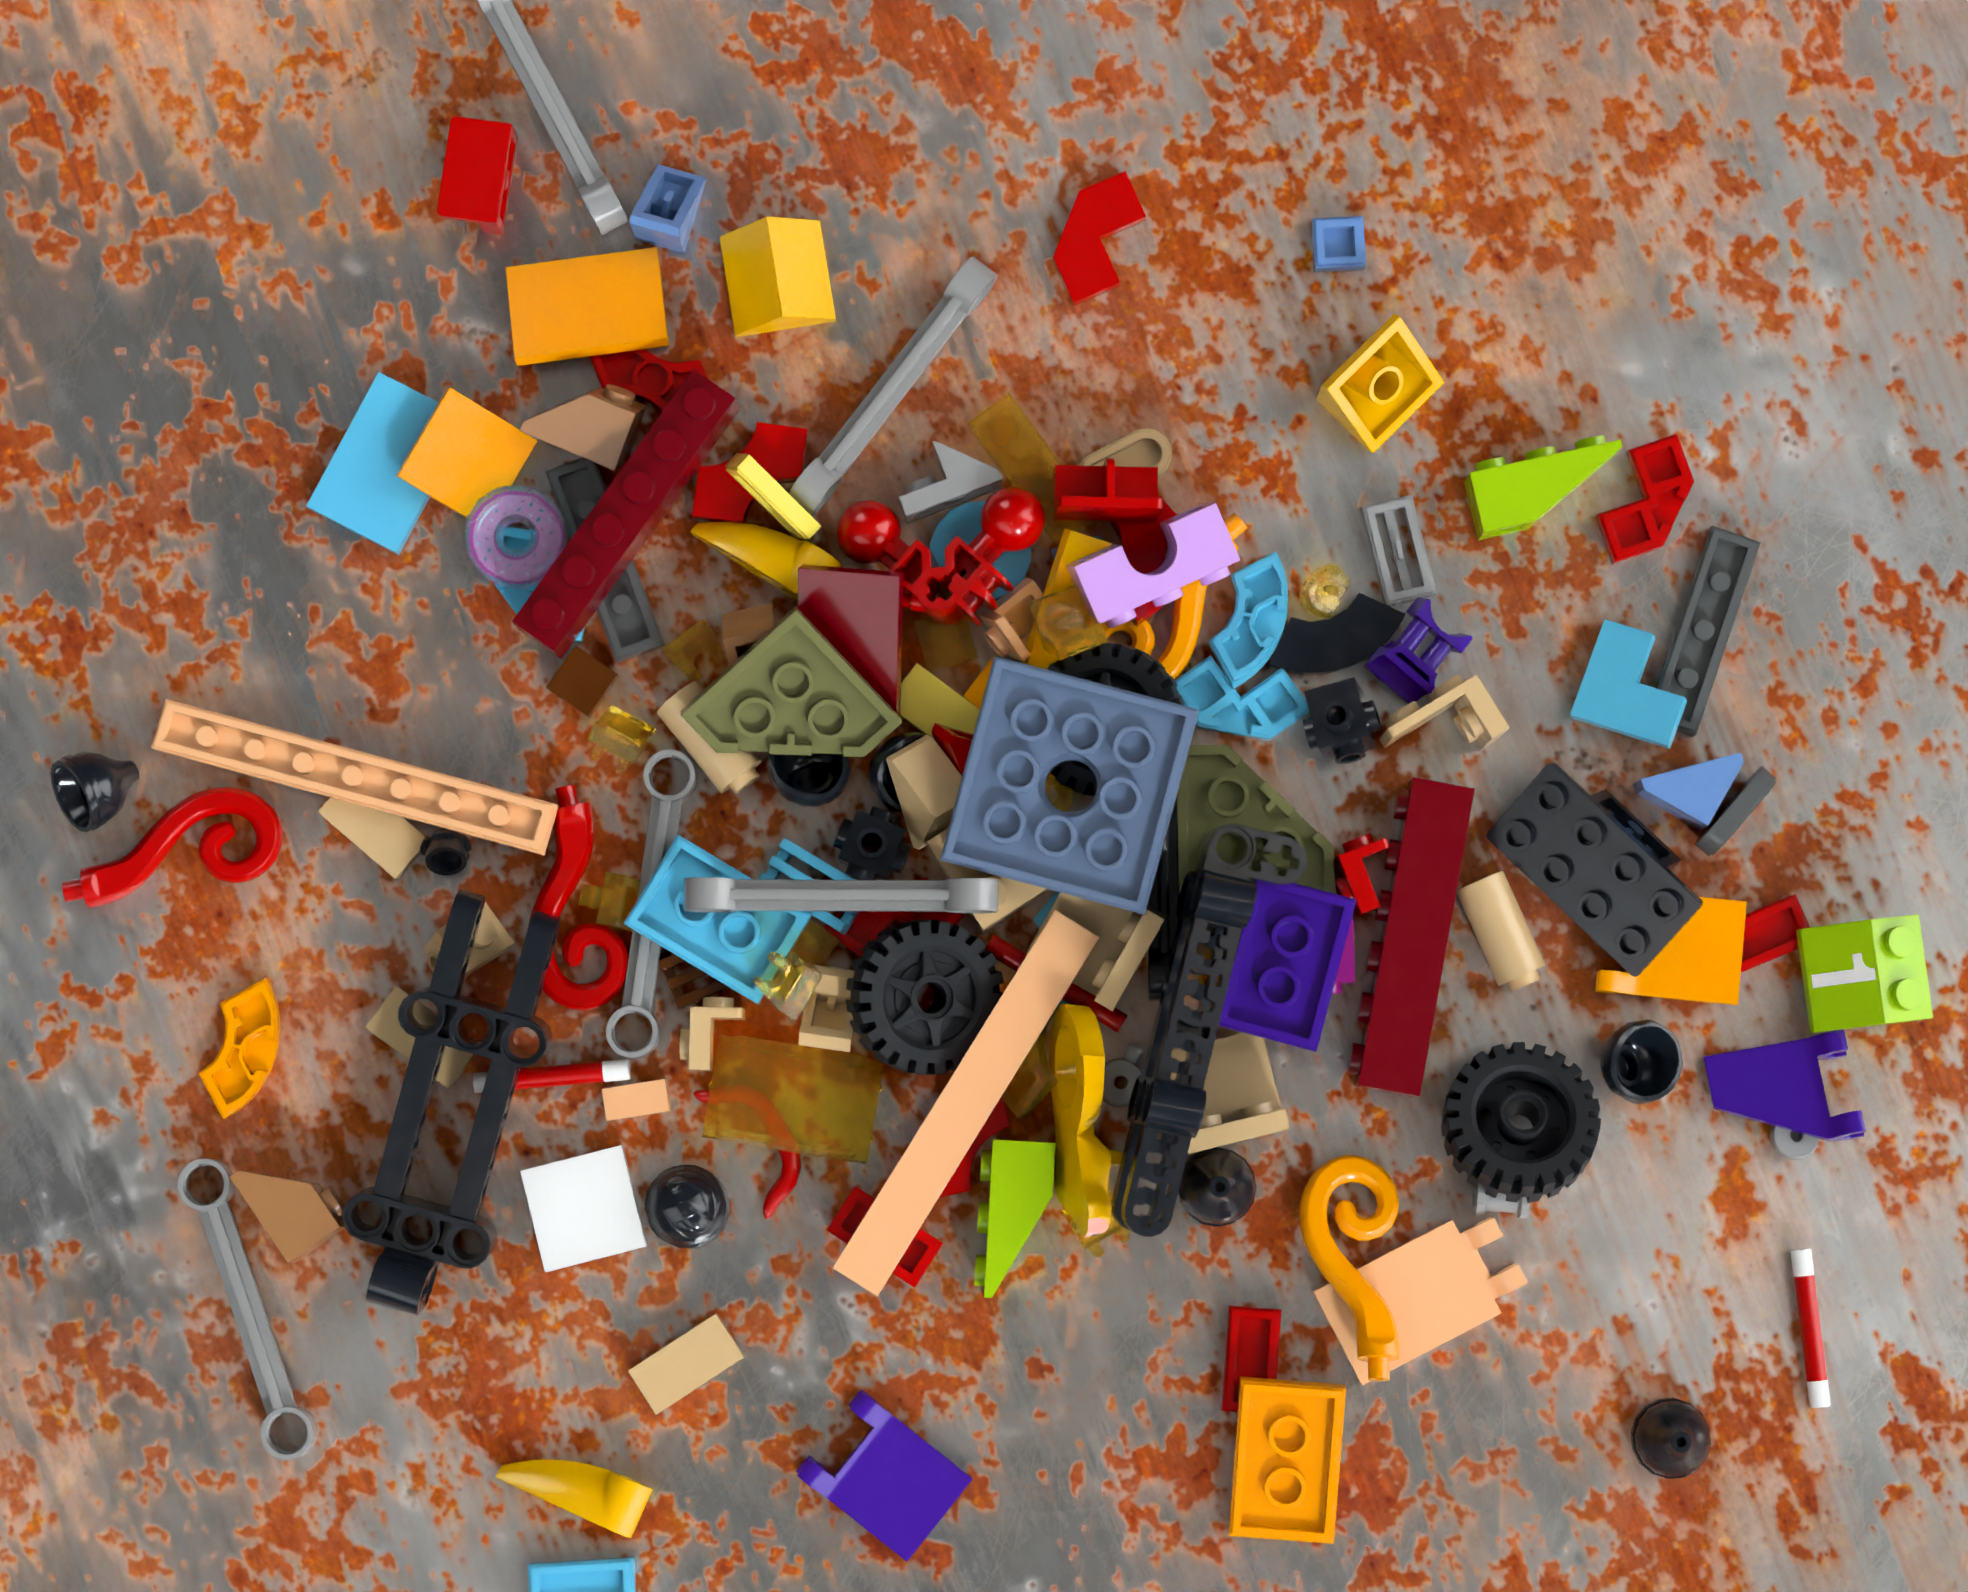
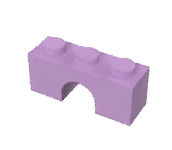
M1205 502L1160 523L1167 540L1168 550L1162 565L1150 573L1142 574L1136 571L1130 565L1122 546L1115 544L1066 565L1090 622L1096 624L1105 622L1108 629L1119 626L1137 616L1134 608L1150 601H1153L1155 607L1165 605L1182 597L1184 594L1181 587L1199 579L1201 585L1205 586L1230 575L1227 566L1240 561V558L1217 504Z

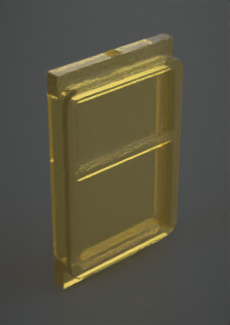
M720 1035L713 1077L709 1083L710 1094L702 1137L867 1164L870 1143L874 1140L872 1131L878 1095L882 1090L881 1076L884 1063L870 1060L868 1057L740 1035L734 1037Z

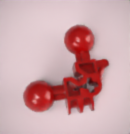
M1019 487L1001 488L986 500L980 518L982 531L968 545L956 536L945 548L944 567H939L932 552L918 539L910 547L900 539L901 526L898 516L890 507L875 500L857 501L846 508L838 521L836 535L839 547L850 559L862 564L882 563L889 569L888 571L904 572L903 592L905 594H903V607H909L911 611L926 612L938 624L951 625L965 617L972 624L980 627L981 624L974 613L980 607L995 611L998 604L992 596L993 592L998 587L1010 592L1014 590L1011 583L992 564L1004 551H1023L1036 543L1044 528L1045 513L1041 502L1034 494ZM940 590L945 594L952 593L948 600H944L941 597L935 598L934 596Z

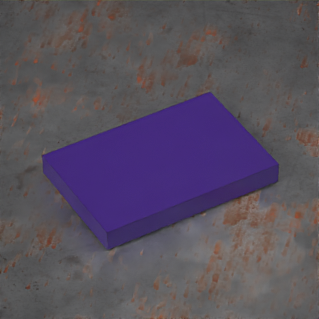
M1256 882L1257 892L1252 915L1247 927L1241 930L1219 1026L1317 1052L1356 899L1296 883L1267 885Z

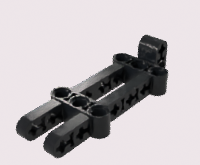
M1228 824L1219 826L1205 835L1201 844L1195 871H1189L1184 878L1176 916L1180 918L1142 1076L1139 1075L1137 1077L1129 1101L1127 1120L1130 1121V1126L1111 1200V1212L1116 1222L1120 1226L1141 1236L1153 1237L1161 1234L1168 1228L1172 1220L1191 1138L1196 1137L1204 1115L1207 1094L1203 1090L1241 930L1247 927L1252 915L1257 892L1256 882L1267 885L1290 884L1297 881L1307 867V856L1304 848L1298 841L1289 837L1242 825ZM1223 834L1234 836L1239 841L1241 847L1238 859L1231 864L1222 861L1216 851V844ZM1282 848V857L1290 860L1289 869L1279 870L1276 875V865L1261 860L1253 861L1256 852L1274 854L1279 853ZM1251 863H1252V870H1250V869L1248 868ZM1206 928H1211V932L1206 931ZM1198 943H1203V947L1211 950L1209 959H1204L1203 955L1196 953ZM1189 974L1206 975L1205 985L1199 983L1197 979L1189 980ZM1186 995L1199 1001L1197 1010H1191L1190 1007L1184 1005ZM1173 1047L1186 1051L1185 1061H1179L1171 1057ZM1172 1072L1177 1073L1175 1080L1170 1079ZM1157 1132L1162 1133L1161 1140L1156 1139ZM1158 1152L1162 1154L1160 1164L1146 1162L1147 1153ZM1139 1178L1155 1183V1190L1147 1186L1138 1188ZM1145 1203L1149 1205L1147 1215L1139 1214L1137 1216L1133 1214L1135 1204L1144 1205Z
M461 889L458 890L450 911L430 987H424L409 994L403 999L399 1007L398 1019L401 1027L406 1033L416 1038L375 1186L362 1189L346 1203L342 1215L344 1227L351 1236L385 1247L373 1268L367 1289L366 1301L418 1315L427 1305L440 1262L459 1268L470 1269L483 1263L496 1246L497 1233L495 1227L488 1219L480 1216L521 1066L533 1065L546 1055L552 1045L553 1036L549 1025L535 1015L558 936L561 917L534 911L526 933L506 1007L460 995L485 904V896ZM427 999L436 1006L438 1019L434 1025L424 1026L414 1018L413 1006L416 1000ZM478 1013L487 1020L489 1029L485 1039L474 1040L465 1033L463 1020L467 1014ZM528 1027L535 1031L539 1038V1048L536 1053L524 1054L515 1047L513 1036L517 1028ZM446 1046L491 1059L451 1207L405 1194ZM361 1201H372L378 1205L382 1212V1221L379 1225L370 1226L362 1222L358 1215V1205ZM413 1215L426 1217L431 1222L433 1228L431 1238L420 1240L413 1237L408 1229L409 1217ZM472 1229L479 1233L483 1240V1250L480 1253L469 1254L463 1251L458 1243V1234L461 1230Z

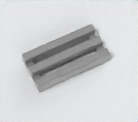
M1408 495L1362 506L1361 513L1384 604L1394 606L1397 603L1415 601L1417 597L1428 598L1435 596L1436 589L1413 496ZM1403 509L1421 581L1420 587L1413 588L1394 513V510ZM1383 513L1402 590L1399 592H1394L1376 514Z

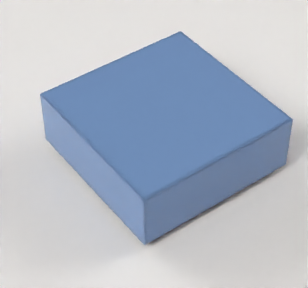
M1363 216L1312 218L1311 232L1314 272L1365 270L1366 255Z

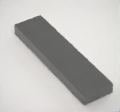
M583 457L545 471L570 540L607 490L598 464ZM632 560L597 609L617 664L665 646L634 560Z
M1711 526L1708 530L1655 687L1686 698L1687 703L1677 732L1692 737L1697 734L1761 543L1715 526Z

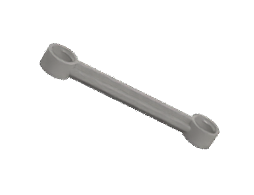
M476 0L571 176L600 234L604 235L629 222L616 194L602 172L512 0Z
M974 256L970 257L958 270L935 308L819 458H815L806 467L792 486L789 494L812 517L829 501L841 483L843 475L961 322L980 305L993 287L998 274Z
M667 749L655 753L649 758L644 767L643 779L646 788L652 794L637 900L676 838L682 801L686 800L693 793L697 785L695 766L685 754L677 750ZM674 758L685 764L690 778H688L685 787L678 793L663 795L653 784L652 771L660 761ZM632 930L622 1006L612 1014L606 1026V1038L610 1047L619 1055L631 1059L642 1058L653 1052L659 1043L661 1034L658 1020L652 1014L661 946L635 930ZM637 1012V1014L649 1020L652 1025L653 1034H651L649 1042L643 1048L636 1051H628L618 1043L615 1035L616 1030L614 1029L622 1016Z
M694 877L684 879V911L710 913L736 911L997 913L998 880L985 878H954L946 880H775Z
M197 1159L187 1164L181 1171L177 1183L178 1193L187 1206L198 1210L267 1414L261 1426V1442L265 1450L273 1457L281 1460L295 1459L308 1453L316 1443L318 1437L317 1422L308 1410L297 1406L229 1204L235 1191V1185L229 1178L233 1172L225 1163L219 1160ZM200 1166L216 1167L223 1176V1191L211 1204L197 1201L189 1190L190 1177ZM282 1413H294L301 1417L306 1424V1440L295 1451L281 1449L272 1439L271 1428L273 1422Z

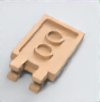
M1490 1216L1461 1232L1458 1231L1454 1221L1450 1219L1356 1268L1384 1298L1396 1324L1399 1341V1359L1389 1361V1371L1501 1314L1494 1299L1528 1283L1519 1264L1513 1263L1493 1275H1490L1477 1249L1504 1236L1494 1217L1491 1218ZM1330 1283L1313 1290L1360 1384L1364 1385L1370 1382L1368 1380V1362L1358 1360L1356 1326L1349 1306Z

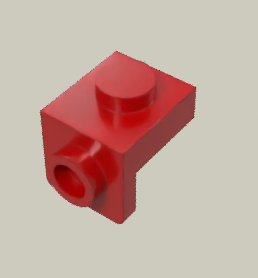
M1371 833L1343 843L1342 847L1345 853L1338 855L1334 859L1340 875V879L1335 880L1336 892L1338 895L1356 899L1354 908L1356 918L1381 907L1363 860L1386 851L1390 846L1386 837L1374 842Z

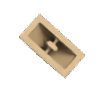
M929 735L923 736L886 758L912 845L918 850L925 847L927 841L949 828L962 775L934 738Z

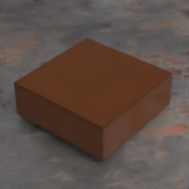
M575 645L546 688L591 718L619 678V675Z

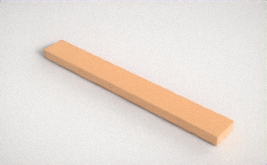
M165 699L151 746L156 751L543 856L546 852L559 807L551 802Z
M1056 910L1053 912L835 1263L834 1270L878 1297L1100 937Z

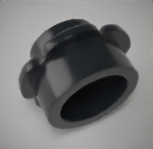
M444 828L435 831L431 838H425L420 845V852L425 856L427 868L435 874L444 876L461 872L466 867L467 860L470 857L468 851L472 849V844L465 835Z

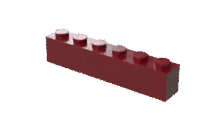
M692 370L512 620L519 631L559 659L563 658L740 411L735 397L696 370Z
M1413 777L1408 782L1407 789H1398L1393 818L1401 820L1398 840L1389 839L1390 848L1386 850L1384 869L1392 870L1389 891L1380 889L1378 901L1381 907L1375 911V920L1383 921L1380 942L1371 940L1366 961V971L1374 972L1371 992L1362 991L1357 1010L1356 1022L1365 1023L1361 1044L1352 1043L1347 1073L1355 1075L1354 1086L1414 1098L1420 1097L1475 792L1474 788Z

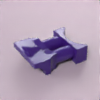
M1417 597L1406 611L1413 619L1396 641L1391 640L1387 645L1379 646L1364 666L1407 704L1413 701L1417 702L1423 696L1431 694L1433 689H1435V679L1438 675L1435 671L1450 651L1461 654L1473 639L1471 635L1462 633L1449 635L1442 631L1433 619L1430 599ZM1431 633L1435 638L1419 658L1413 652L1425 636Z

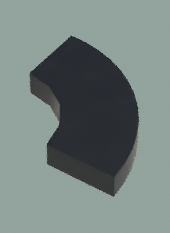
M1358 593L1346 610L1331 619L1309 622L1291 617L1268 666L1278 670L1282 668L1285 672L1302 675H1323L1349 668L1371 657L1379 646H1384L1396 632L1406 614L1362 593Z

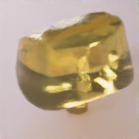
M1329 563L1311 572L1304 581L1300 591L1301 606L1316 616L1324 618L1333 617L1350 586V579L1345 571L1338 565Z

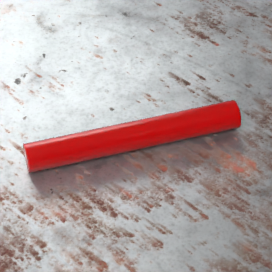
M997 935L992 937L985 949L988 952H992L996 960L1016 972L1027 956L1025 952ZM1072 983L1062 1000L1071 1005L1090 1007L1096 1015L1097 1021L1118 1033L1128 1015L1116 1007L1113 1011L1094 1001L1095 995Z

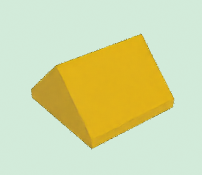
M766 216L719 237L736 337L836 321L820 220Z
M1394 313L1321 385L1316 400L1368 451L1374 453L1445 382L1401 317Z

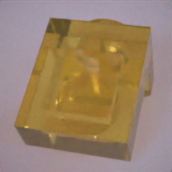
M1070 586L1036 599L1029 605L1044 650L1059 661L1108 642L1101 622L1088 615L1080 590L1076 586Z

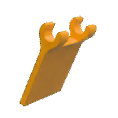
M1699 897L1703 901V906L1640 975L1633 977L1626 972L1599 970L1596 975L1595 992L1737 1006L1747 902Z

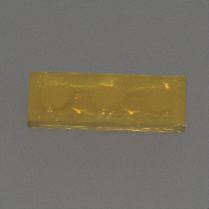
M1010 393L968 421V427L1011 486L1022 488L1034 494L1041 502L1045 513L1043 529L1056 547L1059 546L1064 528L1080 533L1096 522L1053 520V469L1055 465L1062 464Z

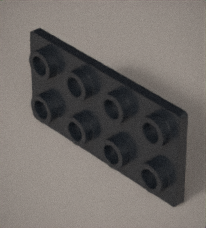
M1554 762L1547 764L1486 835L1487 839L1633 977L1640 975L1703 906V901L1672 872L1681 859L1607 789L1589 795Z

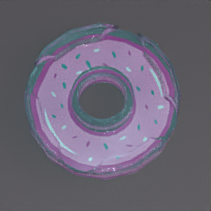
M523 485L495 488L480 498L467 516L464 537L468 556L479 573L499 586L516 589L539 584L564 550L568 541L564 516L552 498L534 487ZM512 523L524 524L531 531L529 543L519 550L509 549L502 543V532L505 527Z

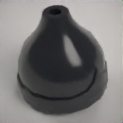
M90 752L64 756L52 764L50 772L52 788L62 812L69 822L82 832L94 831L117 815L123 807L129 789L139 779V771L133 761L114 760L102 754Z
M1215 1147L1199 1151L1185 1163L1178 1191L1179 1202L1186 1213L1200 1224L1213 1227L1233 1224L1245 1216L1254 1203L1257 1188L1254 1172L1246 1159L1233 1150Z
M1677 1398L1658 1399L1646 1405L1635 1418L1631 1430L1632 1450L1639 1464L1651 1474L1666 1479L1685 1478L1697 1471L1706 1460L1711 1445L1710 1428L1703 1414L1689 1402Z

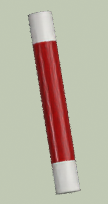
M629 1059L520 1069L515 1090L630 1080ZM488 1072L473 1073L475 1093L483 1092Z
M1811 1249L1791 1250L1810 1408L1831 1406L1812 1252Z

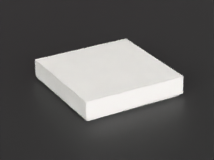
M623 1145L520 1171L545 1272L648 1246Z

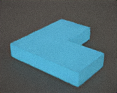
M1604 619L1570 713L1572 719L1664 748H1671L1687 700L1683 696L1640 683L1655 641L1654 634Z

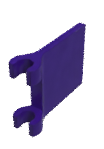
M861 1389L851 1401L849 1407H851L850 1410L872 1427L834 1475L816 1459L808 1455L796 1470L797 1476L834 1503L907 1562L972 1481V1478Z

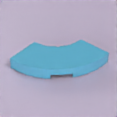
M1277 552L1231 574V581L1236 594L1234 612L1225 628L1209 640V646L1233 689L1246 682L1265 665L1275 651L1284 632L1288 613V587L1283 565Z

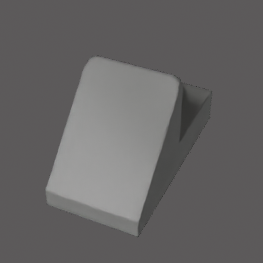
M932 441L933 451L944 480L936 482L934 477L931 476L915 481L905 487L907 494L899 496V503L907 524L1001 489L1002 476L999 469L939 442Z

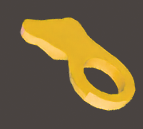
M1061 1004L1054 1016L1050 1038V1084L1056 1138L1055 1189L1059 1203L1065 1207L1068 1214L1075 1221L1082 1237L1086 1238L1102 1234L1109 1227L1112 1210L1108 1194L1110 1167L1120 1166L1123 1154L1122 1152L1109 1150L1094 1134V1124L1099 1117L1103 1101L1105 1077L1104 1046L1096 1015L1088 1006Z

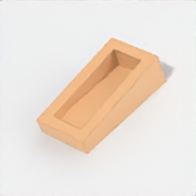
M666 1079L602 1089L606 1121L671 1111Z

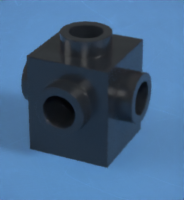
M1354 677L1304 691L1311 716L1310 718L1303 719L1306 738L1310 748H1319L1327 762L1334 760L1337 764L1356 762L1366 756V751L1377 748L1373 733L1381 730L1377 708L1373 700L1365 702L1363 690Z
M872 806L869 814L857 810L853 821L844 818L833 847L841 849L838 859L840 863L847 865L846 875L857 880H876V878L889 880L892 871L901 874L912 845L905 842L907 831L898 826L901 819L899 816ZM869 834L878 835L882 840L881 848L875 853H868L862 848V841Z

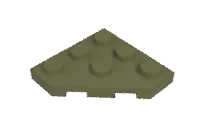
M796 606L681 710V716L716 753L755 751L769 752V754L812 756V753L843 754V757H865L902 723V718Z
M1228 744L1190 745L1177 793L1179 894L1186 874L1196 869L1201 844L1205 835L1219 826L1228 824L1242 825L1298 841L1305 850L1307 867L1303 875L1293 883L1335 894L1334 846L1319 831L1317 832L1295 811L1296 809L1269 783L1259 777ZM1223 834L1216 844L1218 856L1228 864L1238 859L1241 848L1239 841L1230 834ZM1282 848L1279 853L1274 854L1256 852L1253 861L1261 860L1276 865V875L1279 870L1289 869L1290 860L1282 857ZM1252 863L1248 867L1250 870H1252Z

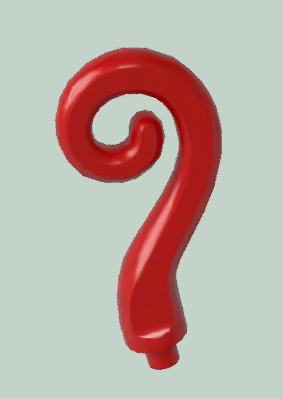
M575 784L555 789L559 804L553 824L556 857L536 898L529 924L535 910L560 917L590 862L594 845L593 814L590 802L579 803ZM588 922L578 925L567 934L562 946L563 959L571 967L579 966L584 957V949L589 945H597L605 951L607 957L606 968L603 974L595 981L576 983L569 980L561 972L553 950L542 991L555 1003L571 1010L589 1011L609 1003L621 992L626 979L628 950L618 933L604 924Z
M217 787L197 792L169 809L155 822L127 855L114 861L81 868L80 879L62 882L65 902L84 899L86 906L93 908L121 900L130 895L150 878L176 842L190 827L202 819L219 814H235L248 820L255 831V847L252 853L241 861L233 862L227 860L222 854V846L234 838L236 834L235 826L227 821L214 823L204 831L200 838L198 852L206 871L221 881L243 883L253 880L269 870L277 860L283 838L281 820L269 803L251 791L234 787Z

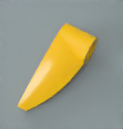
M698 522L691 530L693 536L797 602L798 568L803 564L830 567L841 566L839 561L811 542L801 541L784 533L758 525L738 522Z
M542 1459L506 1464L501 1466L496 1475V1478L628 1538L632 1537L653 1490L649 1486L620 1473L594 1465L567 1460Z

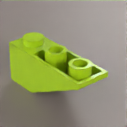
M1599 435L1575 442L1576 449L1556 453L1555 447L1549 446L1525 453L1526 460L1506 464L1505 458L1499 457L1476 463V471L1468 474L1464 484L1477 539L1483 540L1528 530L1610 461L1623 447L1621 439L1606 442L1605 436Z
M993 1139L992 1150H982L980 1181L990 1182L989 1203L979 1202L977 1233L987 1234L986 1255L976 1254L974 1286L984 1287V1298L993 1297L1053 1196L1056 1143Z

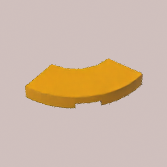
M268 978L262 979L220 1003L226 1022L224 1043L215 1060L199 1073V1076L223 1119H228L236 1114L254 1098L266 1082L277 1057L281 1035V1018L275 991Z

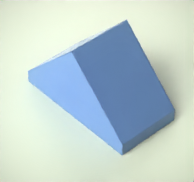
M657 164L630 215L629 224L635 239L684 254L703 194L706 177Z
M1740 752L1640 779L1633 784L1635 794L1694 828L1701 830L1711 822L1744 763L1743 757Z

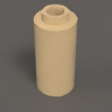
M694 681L669 698L658 709L657 715L721 793L731 789L737 795L759 778L760 775L755 769L761 763V760L754 751L716 753L681 716V710L704 690L697 681Z
M1504 871L1497 872L1457 890L1456 894L1497 985L1500 986L1508 982L1513 992L1540 980L1537 969L1546 966Z

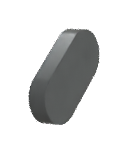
M1761 766L1737 791L1694 844L1707 856H1713L1776 784V778Z

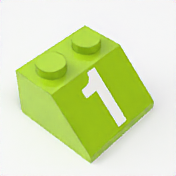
M1919 914L1868 919L1796 930L1810 1033L1905 1023L1933 1018Z

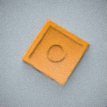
M449 387L445 390L395 476L472 522L474 515L482 505L495 496L509 491L535 447L537 440Z

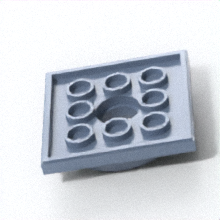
M994 656L940 860L1145 915L1200 710ZM1065 761H1079L1086 764L1093 771L1097 781V791L1093 801L1086 808L1077 812H1064L1057 809L1049 801L1046 794V780L1050 771L1056 765Z

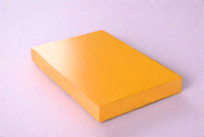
M657 247L505 267L514 358L517 366L669 346Z
M1240 1377L1228 1526L1229 1536L1334 1544L1346 1396L1345 1384Z

